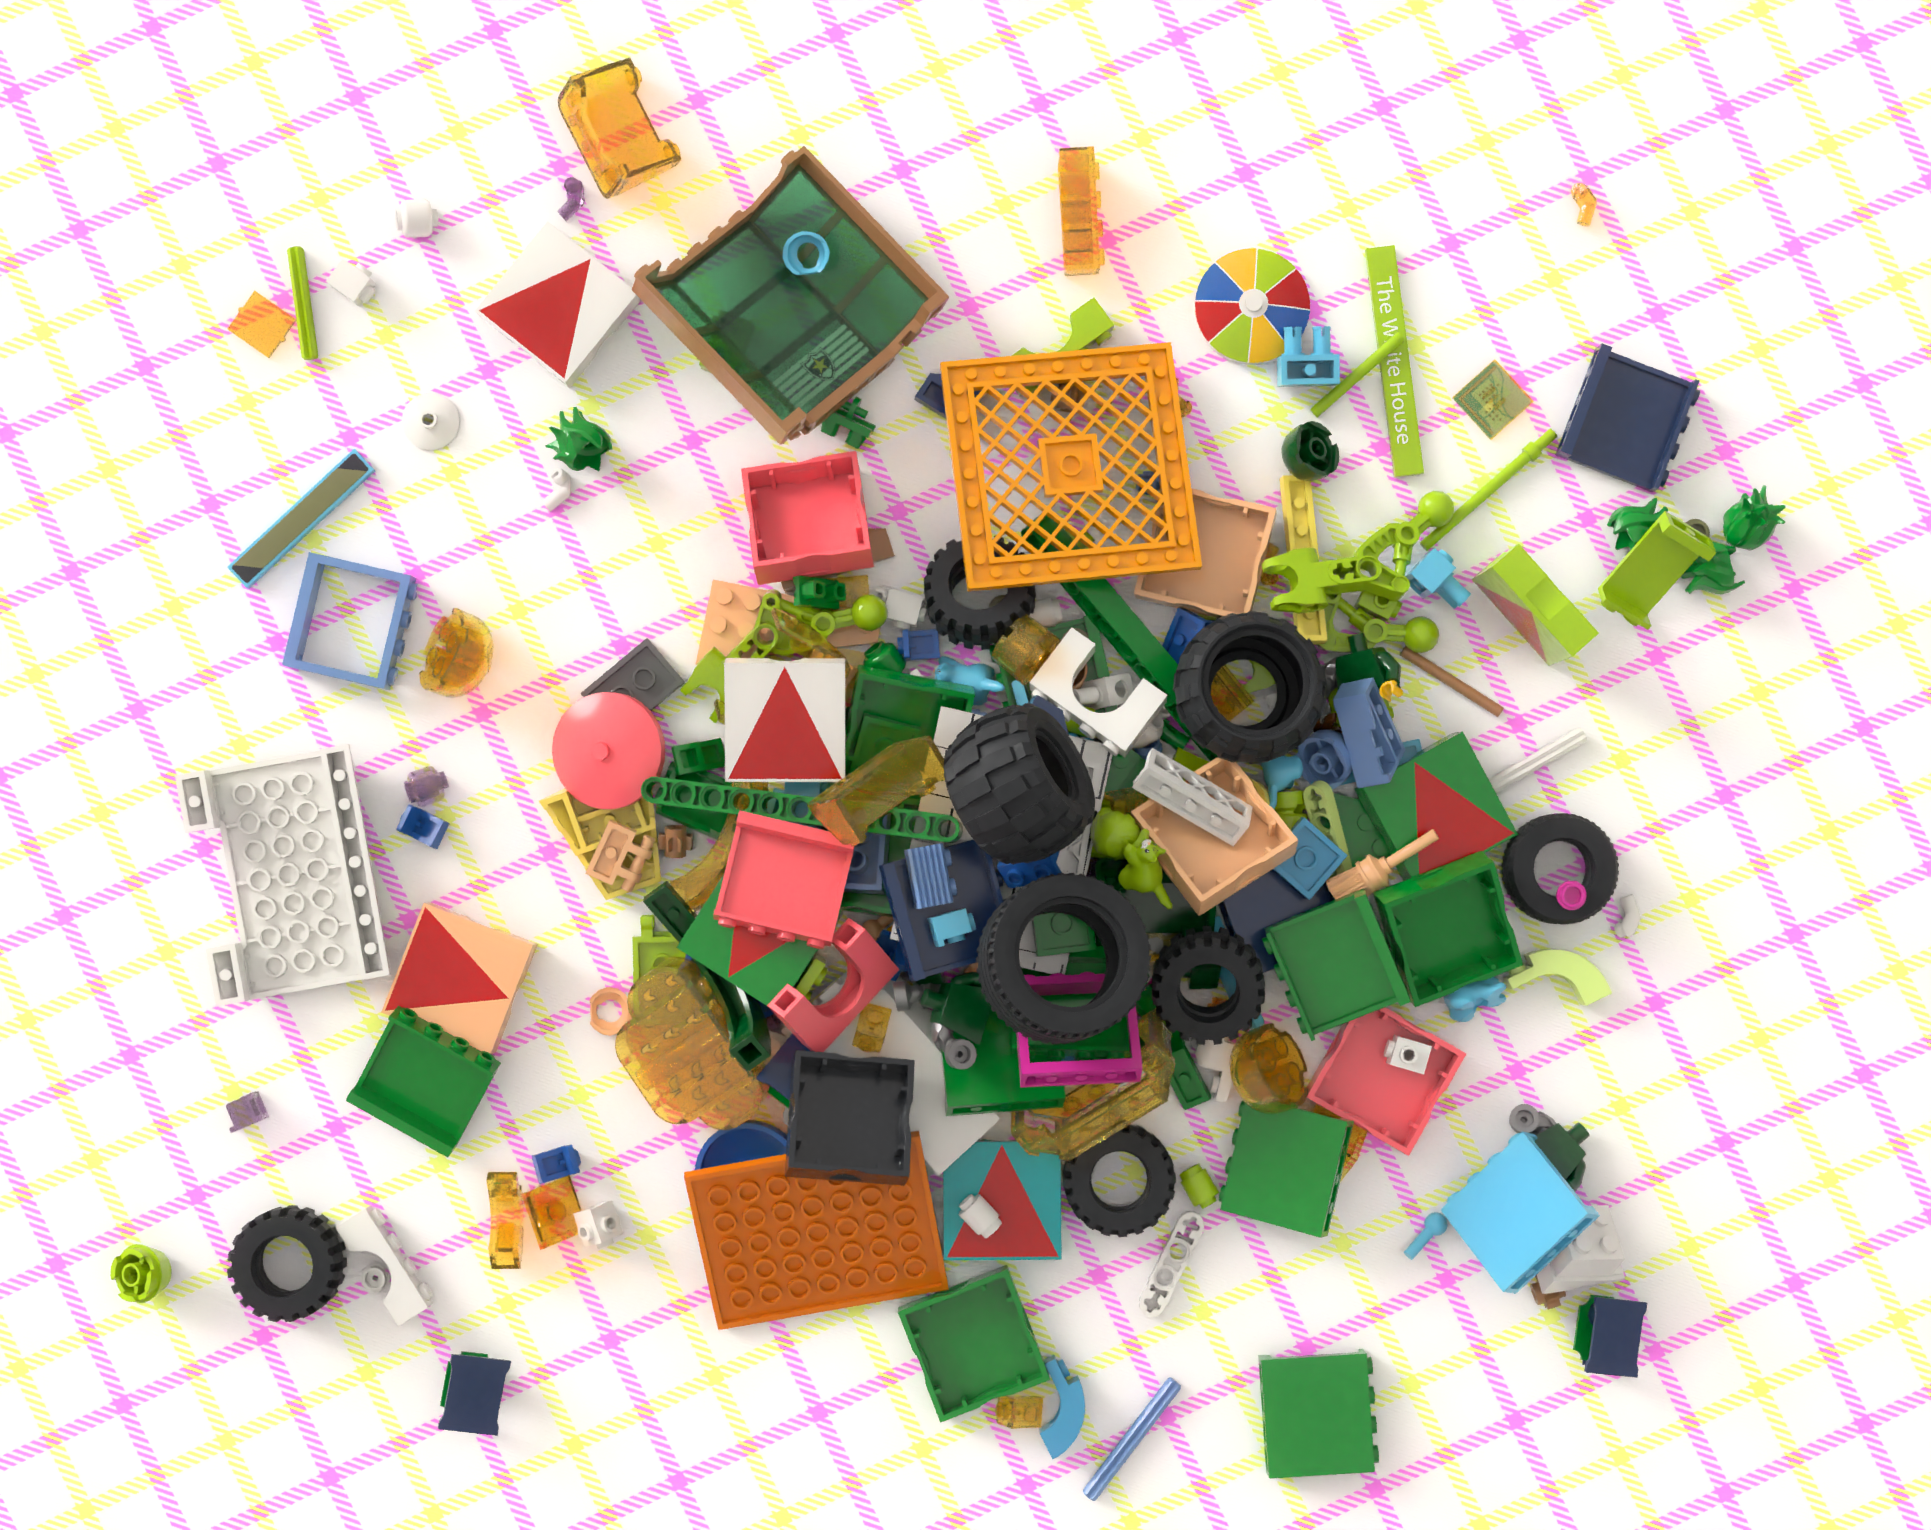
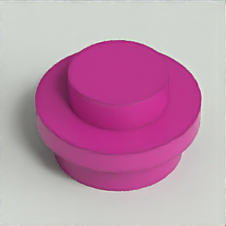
M1577 881L1562 883L1556 892L1559 905L1567 910L1579 909L1584 905L1587 897L1584 886Z

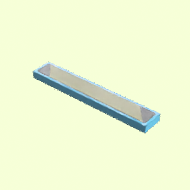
M353 449L227 568L246 588L250 589L375 472V469L356 449Z

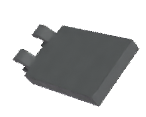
M646 638L580 694L586 697L601 692L622 693L637 699L652 711L680 688L685 681L651 641Z

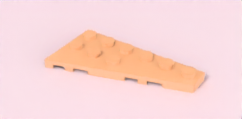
M713 579L696 665L714 646L726 657L755 627L762 598L768 590ZM781 593L782 599L794 603L795 597L793 595ZM839 605V609H838V610L847 609V608H852V607H847V606ZM781 610V624L786 632L805 631L811 626L795 620L797 616ZM856 625L837 628L828 635L822 645L829 649L877 643L881 627L874 631H865ZM769 628L759 630V635L764 641L774 639V633ZM753 644L747 652H743L741 658H751L757 646ZM771 652V653H768L765 657H767V656H775V655H778V654H775V653H772V652Z

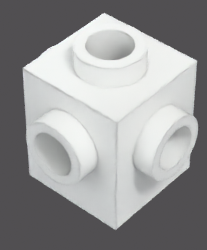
M612 1200L593 1205L573 1214L578 1227V1234L582 1239L584 1247L596 1245L597 1249H601L614 1244V1237L624 1234L620 1225V1218L616 1213Z

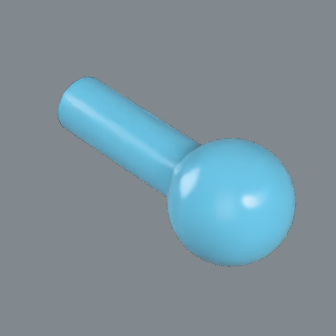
M1434 1212L1426 1217L1424 1221L1425 1228L1404 1251V1254L1409 1259L1413 1260L1433 1236L1442 1235L1447 1230L1448 1222L1443 1214Z

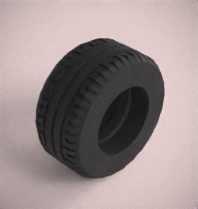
M1568 813L1539 816L1521 826L1517 831L1518 835L1509 839L1510 842L1506 845L1505 854L1502 856L1503 863L1501 864V867H1503L1501 873L1503 874L1502 880L1505 883L1504 887L1515 906L1519 907V910L1523 911L1527 916L1540 922L1561 925L1582 922L1601 911L1602 907H1605L1611 899V895L1614 894L1619 875L1617 852L1605 831H1602V828L1593 821L1590 822L1587 818ZM1556 841L1570 843L1583 856L1585 876L1582 885L1586 890L1587 897L1584 905L1577 910H1567L1561 907L1556 896L1543 891L1536 881L1534 874L1536 856L1549 843Z

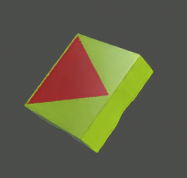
M1520 544L1497 556L1471 579L1548 666L1573 657L1599 634Z

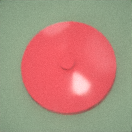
M595 693L575 702L561 717L553 737V763L561 783L578 801L598 809L623 808L635 804L643 798L641 786L646 779L660 777L665 762V740L656 717L642 702L622 693Z

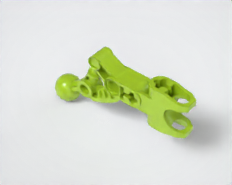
M1431 491L1425 494L1419 501L1418 514L1409 522L1390 523L1371 535L1357 549L1354 557L1319 562L1315 548L1293 549L1287 553L1264 560L1262 564L1263 573L1282 575L1289 580L1292 586V591L1273 597L1272 602H1270L1271 610L1298 614L1315 612L1328 606L1326 595L1367 591L1391 601H1399L1410 587V582L1405 577L1406 566L1411 563L1413 546L1427 528L1441 527L1450 522L1454 514V502L1443 491ZM1389 546L1394 548L1392 562L1396 564L1395 571L1378 560L1379 555ZM1360 569L1368 571L1371 577L1364 576Z
M770 589L762 598L755 627L726 657L714 646L698 662L692 675L680 691L686 696L700 685H710L715 688L719 694L720 703L714 709L709 719L716 723L725 716L724 662L726 658H741L743 652H747L753 644L757 648L754 650L751 658H764L771 652L781 656L799 653L824 643L834 629L856 625L865 631H874L886 622L888 617L887 606L880 597L873 594H865L854 601L852 608L831 611L830 609L817 610L815 608L794 606V603L782 599V595L778 590ZM781 610L797 616L795 620L811 627L805 631L786 632L781 624ZM769 628L774 633V639L764 641L759 635V630Z
M1341 593L1326 595L1328 606L1324 608L1328 641L1325 644L1313 645L1318 646L1323 651L1351 653L1347 637L1356 634L1340 633L1334 629L1333 619L1337 608L1350 618L1348 622L1356 627L1360 633L1365 634L1368 649L1373 648L1382 641L1404 642L1413 652L1426 653L1436 646L1440 635L1436 623L1430 618L1424 616L1414 617L1406 625L1386 624L1380 619H1373L1360 607L1355 609L1341 597ZM1248 660L1252 664L1253 675L1247 684L1236 691L1239 698L1258 690L1267 689L1275 684L1274 678L1264 666Z

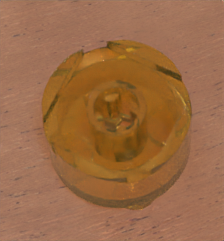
M1027 614L1017 619L1010 626L1014 631L1008 637L1002 635L992 653V659L997 665L1022 685L1030 682L1061 642L1057 636Z

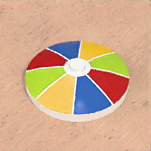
M1257 248L1233 251L1214 262L1203 275L1194 300L1195 321L1207 345L1223 358L1245 365L1268 363L1276 360L1284 353V327H1302V334L1304 333L1310 315L1308 288L1295 266L1279 254Z

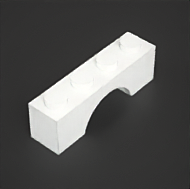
M370 1205L335 1228L350 1252H372L382 1258L387 1264L391 1274V1287L383 1303L399 1327L433 1304L431 1300L433 1294L426 1283H420L415 1275L417 1269L411 1259H405L399 1250L401 1243L393 1233L389 1234L383 1225L386 1221L382 1213L377 1208L373 1209Z

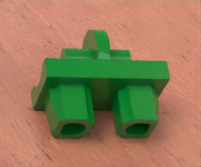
M856 396L852 403L847 401L841 408L822 422L821 432L835 437L840 426H843L850 430L845 443L859 449L866 438L873 434L876 425L861 419H865L869 411L859 407L862 399Z
M806 576L793 577V583L796 587L794 591V606L838 610L839 602L846 600L845 583H839L838 580Z

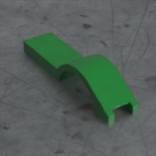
M1152 984L1147 985L1146 990L1141 993L1140 1000L1136 1002V1012L1144 1021L1147 1019L1151 1022L1149 1030L1155 1036L1154 1042L1157 1050V1059L1185 1111L1209 1101L1212 1095L1185 1045V1040L1180 1038L1179 1031L1176 1030L1172 1033L1166 1028V1021L1159 1019L1156 1013V1006L1153 1005Z

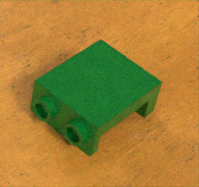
M674 761L670 763L665 777L670 779L744 788V782H725L724 778L708 771L677 776ZM660 786L658 788L655 799L662 795L663 787ZM689 787L683 788L680 793V799L685 803L692 797V791ZM718 790L713 791L709 796L710 805L716 806L721 801V794ZM656 805V814L719 841L732 816L731 814Z

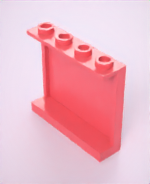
M739 810L713 919L718 920V925L726 928L735 929L736 925L748 927L747 931L756 935L764 936L766 932L778 934L777 939L786 942H794L795 939L807 941L806 945L812 948L824 949V946L831 947L856 838Z

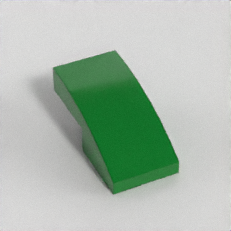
M721 738L671 747L677 776L725 767V753Z

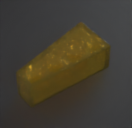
M1094 146L1059 148L1057 164L1064 276L1099 274L1100 266L1105 265L1104 248H1099L1098 238L1103 237L1102 219L1098 220L1097 209L1101 208V191H1096V180H1100L1099 162H1095Z

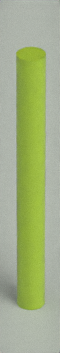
M1396 332L1344 378L1340 384L1335 386L1317 402L1310 411L1318 418L1405 341L1403 336Z

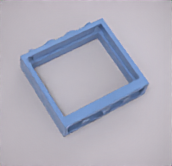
M309 552L282 665L390 690L391 685H394L395 678L398 677V668H395L397 658L403 655L405 640H402L404 628L408 629L411 623L412 612L409 611L411 600L414 601L417 597L416 590L418 584L415 583L416 578L399 572ZM325 565L400 582L378 678L302 661Z

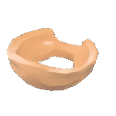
M606 987L592 995L590 998V1025L593 1029L601 1034L612 1036L621 1033L628 1027L633 1009L625 993L617 988ZM606 1000H615L622 1007V1015L615 1022H607L598 1018L597 1006Z

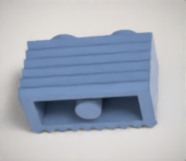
M943 843L904 850L914 908L921 909L953 903L952 896L957 895V888L954 878H949L947 867L952 865L949 849H944Z

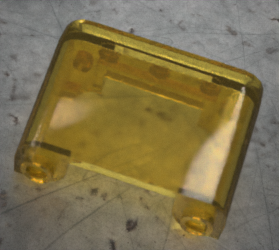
M630 57L570 76L557 99L560 114L600 193L606 199L618 196L676 167L682 160L676 143H673L670 139L660 141L637 95L640 83L642 82L640 70L634 66Z

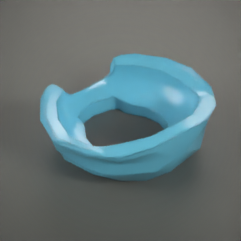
M801 231L787 239L783 247L782 258L785 266L795 275L821 273L829 261L830 249L821 235L809 231ZM804 243L814 244L819 251L817 266L810 269L804 268L797 256L799 247Z

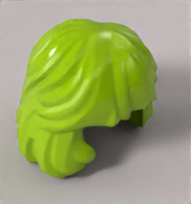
M1103 808L1093 819L1090 827V838L1095 850L1103 857L1115 861L1125 860L1123 854L1127 844H1133L1137 840L1141 829L1129 813L1124 815L1120 811Z

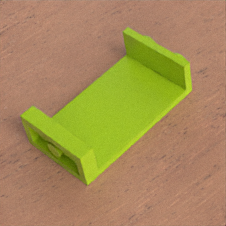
M1664 511L1597 588L1602 606L1612 613L1617 611L1622 614L1633 626L1640 625L1649 630L1652 625L1648 613L1699 556L1710 561L1716 554L1711 538Z

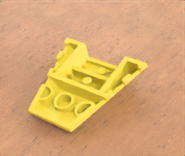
M565 788L539 800V803L547 811L554 825L562 833L570 845L569 847L575 856L579 858L586 871L610 819L637 831L632 842L641 844L644 835L653 837L655 839L651 848L653 853L649 860L646 859L640 872L642 874L639 883H635L632 891L661 882L653 803L647 802L642 798L640 801L627 807L598 809L578 801ZM627 852L622 865L630 868L635 854ZM617 875L613 885H610L590 876L605 900L629 893L621 888L625 879Z

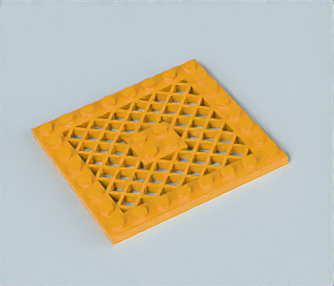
M1171 342L940 363L968 592L1192 571L1202 568ZM1140 376H1145V381ZM1125 378L1120 386L1111 379ZM1097 380L1091 388L1082 382ZM1130 380L1143 389L1136 399L1124 390ZM1068 383L1062 391L1053 385ZM1101 383L1114 392L1107 401L1095 392ZM1039 385L1034 393L1025 388V386ZM1073 385L1085 394L1079 403H1076L1066 395ZM1010 388L1004 396L995 389ZM1044 388L1056 396L1050 406L1037 397ZM981 390V392L975 398L974 391ZM1015 391H1018L1028 399L1021 408H1018L1008 400ZM986 393L998 401L992 411L980 403V400ZM1146 393L1149 409L1140 403V400ZM1118 395L1130 404L1123 414L1111 405ZM1089 398L1101 406V409L1095 416L1082 407ZM1060 401L1073 409L1066 419L1053 410ZM1031 403L1044 412L1037 421L1025 413ZM1002 406H1005L1015 414L1008 424L996 416V413ZM1134 408L1147 417L1140 426L1127 417ZM976 410L986 417L979 426ZM1105 411L1118 420L1111 429L1098 420ZM1077 413L1089 422L1082 432L1070 423ZM1047 416H1050L1060 424L1053 434L1041 426ZM1019 418L1031 427L1024 437L1012 428ZM990 421L1002 429L995 439L983 431ZM1150 421L1153 437L1143 430ZM1122 423L1134 432L1127 442L1115 433ZM1093 426L1105 434L1099 444L1096 433L1087 434ZM1064 428L1073 434L1071 436L1058 437ZM1035 431L1044 437L1038 438V448L1028 441ZM1006 434L1018 442L1012 452L999 443ZM1138 436L1150 445L1144 454L1131 446ZM980 438L990 445L983 454L981 453ZM1109 438L1121 447V450L1115 457L1102 448ZM1023 446L1035 455L1028 465L1015 456ZM993 449L1006 458L999 467L986 459ZM1154 449L1157 465L1147 458ZM1125 451L1138 460L1131 470L1118 461ZM1099 456L1109 463L1103 472H1101ZM1038 460H1040L1041 476L1032 469ZM1009 462H1012L1022 470L1015 481L1003 472ZM1141 464L1154 473L1147 483L1135 474ZM983 466L993 473L986 483ZM1113 466L1125 475L1119 485L1106 476ZM1026 474L1039 483L1032 493L1019 485ZM997 477L1010 486L1002 496L990 487ZM1157 477L1159 478L1161 493L1151 486ZM1129 479L1142 488L1135 498L1122 489ZM1103 484L1113 491L1106 501L1096 494L1103 492ZM1042 487L1044 498L1054 497L1048 506L1035 497ZM1013 490L1026 499L1019 508H1016L1006 500ZM1145 492L1158 501L1151 511L1138 502ZM987 494L997 501L990 511L988 509ZM1083 495L1077 503L1067 497ZM1116 495L1129 503L1122 514L1110 505V502ZM1088 497L1100 506L1094 516L1080 507ZM1059 500L1072 509L1064 519L1051 510ZM1029 503H1032L1042 511L1035 522L1023 513ZM1001 505L1013 514L1006 524L993 515ZM1161 505L1163 507L1164 521L1155 515ZM1133 507L1146 517L1139 526L1126 517ZM1104 510L1117 519L1110 529L1097 520ZM1075 513L1088 522L1081 532L1068 523ZM1046 515L1058 524V527L1052 534H1049L1039 526ZM1017 518L1030 527L1023 537L1010 529V526ZM1149 520L1162 529L1155 539L1142 530ZM990 522L1000 529V532L993 540ZM1120 523L1133 532L1126 542L1113 533ZM1091 526L1104 534L1097 545L1084 535ZM1063 528L1075 537L1068 547L1055 538ZM1033 531L1046 540L1039 550L1026 541ZM1166 533L1167 541L1159 542ZM1004 534L1017 543L1009 553L997 544ZM1136 536H1139L1142 540L1146 542L1142 544H1131V542L1136 538ZM1108 538L1118 545L1101 547ZM1079 541L1089 548L1072 550ZM1049 544L1059 550L1057 552L1043 553ZM1020 547H1023L1030 553L1025 555H1014ZM994 551L1002 557H995Z

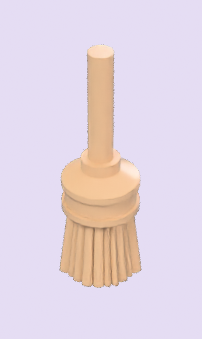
M1434 829L1387 858L1383 856L1377 859L1368 854L1362 861H1357L1355 867L1326 880L1328 889L1335 900L1363 888L1367 896L1381 888L1389 886V874L1393 872L1392 868L1437 841L1439 837Z

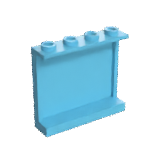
M1523 1131L1512 1136L1508 1141L1509 1145L1503 1151L1491 1156L1487 1161L1488 1165L1481 1172H1476L1467 1180L1468 1184L1461 1191L1450 1195L1446 1201L1447 1204L1441 1209L1442 1213L1503 1292L1514 1294L1518 1293L1600 1216L1593 1206L1585 1205L1534 1142L1538 1137L1535 1134Z

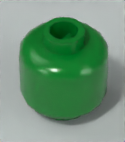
M879 641L869 647L864 653V666L900 673L906 667V660L893 643Z

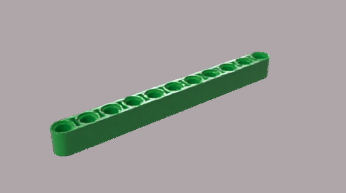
M1046 515L1039 526L1049 534H1052L1058 527V524ZM1026 526L1024 529H1022V537L1030 528L1029 526ZM1064 529L1055 537L1066 547L1073 541ZM1033 531L1026 541L1039 550L1046 540ZM1049 544L1043 553L1057 552L1059 550ZM1076 544V546L1072 550H1078L1080 548ZM1106 579L1059 583L1141 680L1144 678L1167 695V702L1164 707L1191 738L1192 734L1186 725L1181 723L1176 710L1177 702L1173 691V684L1178 664ZM1192 739L1209 761L1217 758V754L1207 748L1203 749Z
M650 777L641 786V794L647 802L663 806L738 815L740 810L737 803L740 796L747 794L750 798V805L747 809L741 811L791 823L943 843H954L963 834L961 821L945 814L663 777ZM660 783L663 787V793L659 798L655 799L651 794V790L655 784ZM689 787L692 791V797L688 802L683 803L680 799V793L683 788ZM718 790L721 794V801L718 805L711 806L709 796L713 791ZM772 798H776L779 802V809L776 813L769 814L766 809L767 802ZM801 802H806L808 805L807 815L803 818L797 817L795 813L796 806ZM829 806H835L838 810L837 818L832 822H828L824 817V812ZM863 809L867 813V820L863 825L857 826L853 820L856 811ZM893 813L896 816V825L894 828L886 830L883 826V818L885 815ZM918 817H923L926 821V828L923 832L916 834L912 829V822ZM947 821H952L956 826L955 833L951 837H944L941 833V827Z

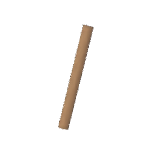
M1407 646L1401 651V657L1496 717H1499L1504 707L1419 653L1411 651Z

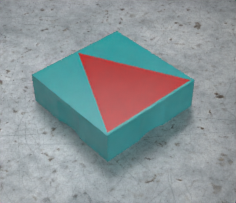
M1018 1138L1010 1141L978 1139L943 1171L944 1260H1062L1060 1138ZM970 1194L974 1197L980 1194L999 1214L998 1218L1002 1221L1000 1227L988 1238H984L981 1234L977 1235L958 1215L961 1211L960 1203Z

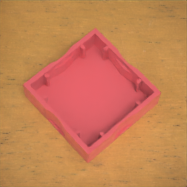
M856 451L814 457L802 462H780L741 469L745 503L750 520L749 536L753 568L758 585L793 580L795 576L814 577L874 567Z
M1384 1007L1342 1024L1303 1095L1336 1115L1354 1121V1125L1409 1156L1430 1119L1435 1103L1443 1092L1447 1090L1467 1053ZM1397 1035L1432 1046L1424 1075L1386 1063L1387 1057H1384V1050L1387 1041L1393 1040V1036Z

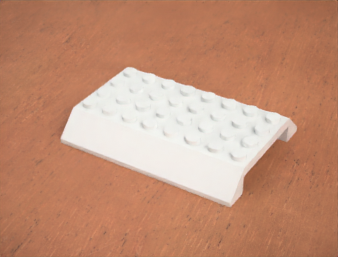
M350 744L215 770H201L175 775L185 833L220 828L240 943L206 949L216 1007L391 975Z

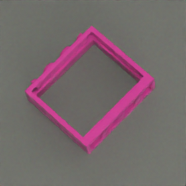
M1083 972L1079 975H1064L1062 973H1055L1050 976L1036 977L1034 975H1024L1031 988L1038 995L1042 996L1098 993L1105 974ZM1136 1006L1126 1016L1130 1058L1030 1063L1028 1037L1025 1038L1021 1033H1016L1020 1087L1140 1082L1143 1068Z

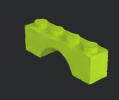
M1095 297L1070 314L1071 336L1065 346L1056 352L1085 350L1095 343L1100 346L1112 337L1110 332L1113 331L1114 324ZM1023 347L1012 356L1036 353ZM1039 385L1025 386V388L1034 393Z

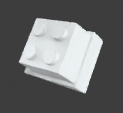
M1609 1205L1593 1206L1600 1216L1537 1274L1542 1294L1575 1290L1578 1287L1623 1281L1625 1279L1621 1266L1625 1257Z

